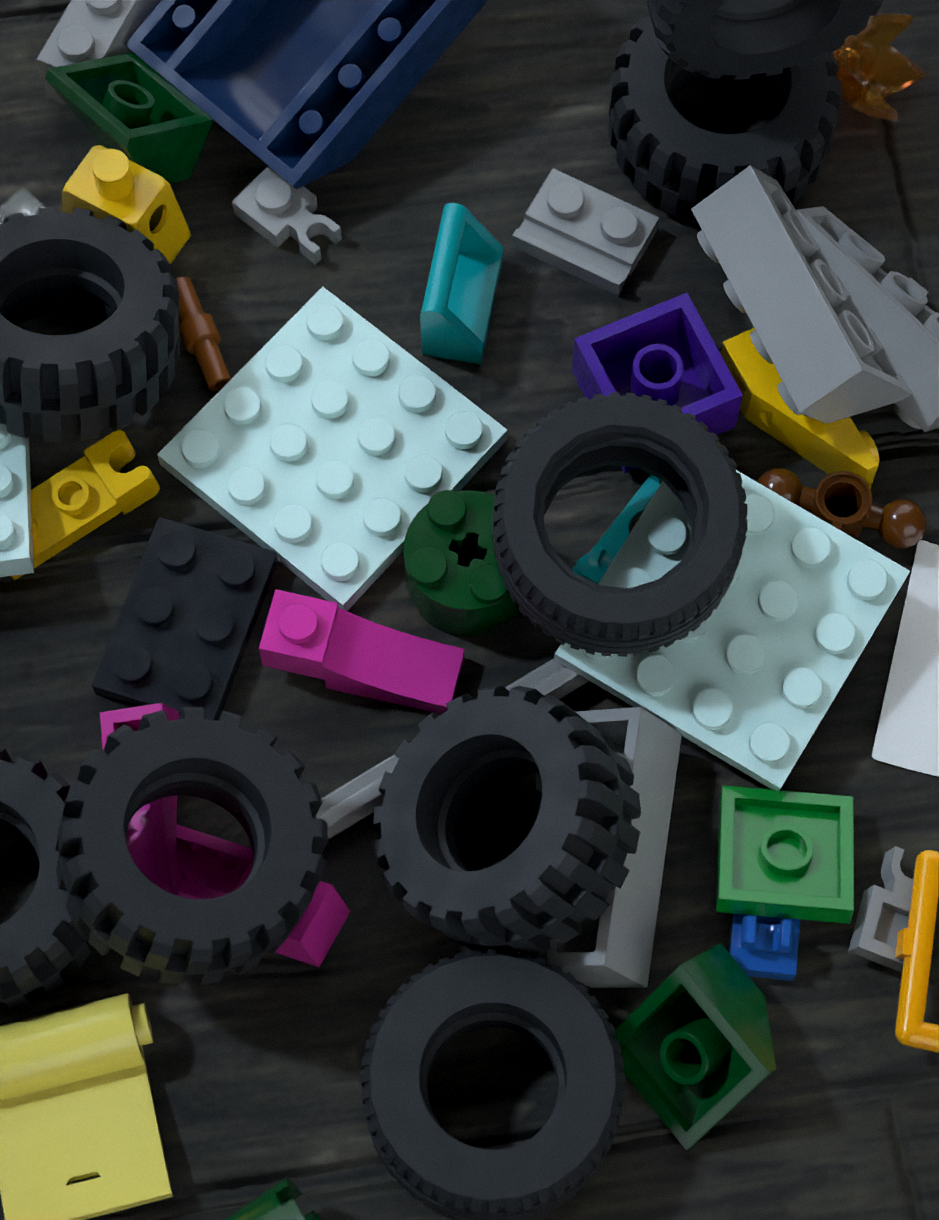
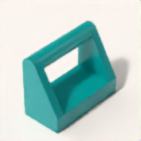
M447 203L443 208L420 314L422 355L482 364L503 263V246L466 207L457 203Z

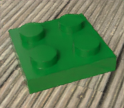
M722 785L719 801L716 912L850 924L854 912L853 797L783 790L778 792L771 789Z

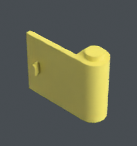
M126 993L0 1025V1193L5 1220H86L173 1197L142 1047L143 1045L154 1043L145 1003L133 1006L130 995ZM92 1176H100L98 1178L71 1184L72 1182L77 1180L85 1179Z

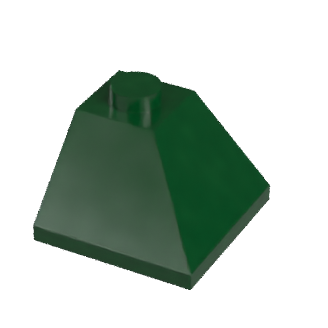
M134 52L48 68L45 80L105 148L117 149L123 152L129 160L160 175L168 183L191 179L213 119Z
M721 943L681 964L615 1029L616 1039L621 1046L620 1054L624 1061L623 1070L625 1075L686 1151L699 1142L776 1070L765 996Z

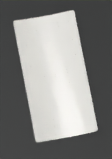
M920 540L916 548L872 757L887 764L939 777V545Z

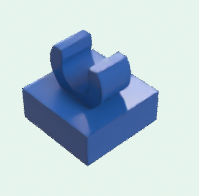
M732 914L729 954L748 976L793 981L797 971L800 920Z

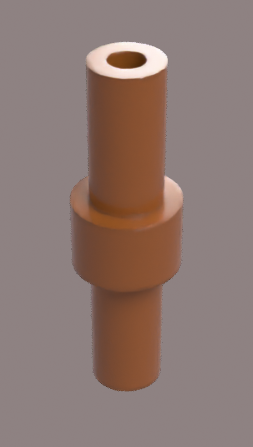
M186 276L178 277L176 280L179 291V316L182 321L179 325L180 335L187 352L195 354L209 390L219 391L231 380L218 347L221 336L212 315L204 313L191 279Z

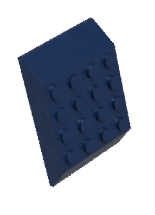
M162 0L124 45L297 190L351 162L488 0Z

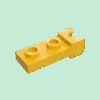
M118 430L102 438L83 451L85 456L31 490L34 568L121 512L126 515L159 492L160 486L147 466H139L130 472L120 473L121 468L135 457V450L124 431ZM25 574L13 575L12 577L16 580Z

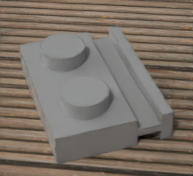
M552 168L525 213L523 223L513 233L512 247L619 297L626 279L633 273L658 229L659 217Z

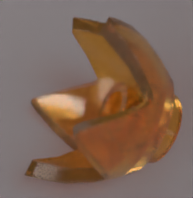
M886 13L870 16L866 28L857 36H848L845 39L844 46L833 52L838 64L836 77L841 81V99L846 104L871 117L898 121L897 111L888 105L883 97L903 90L925 77V73L921 68L890 45L897 35L909 27L913 19L912 15Z

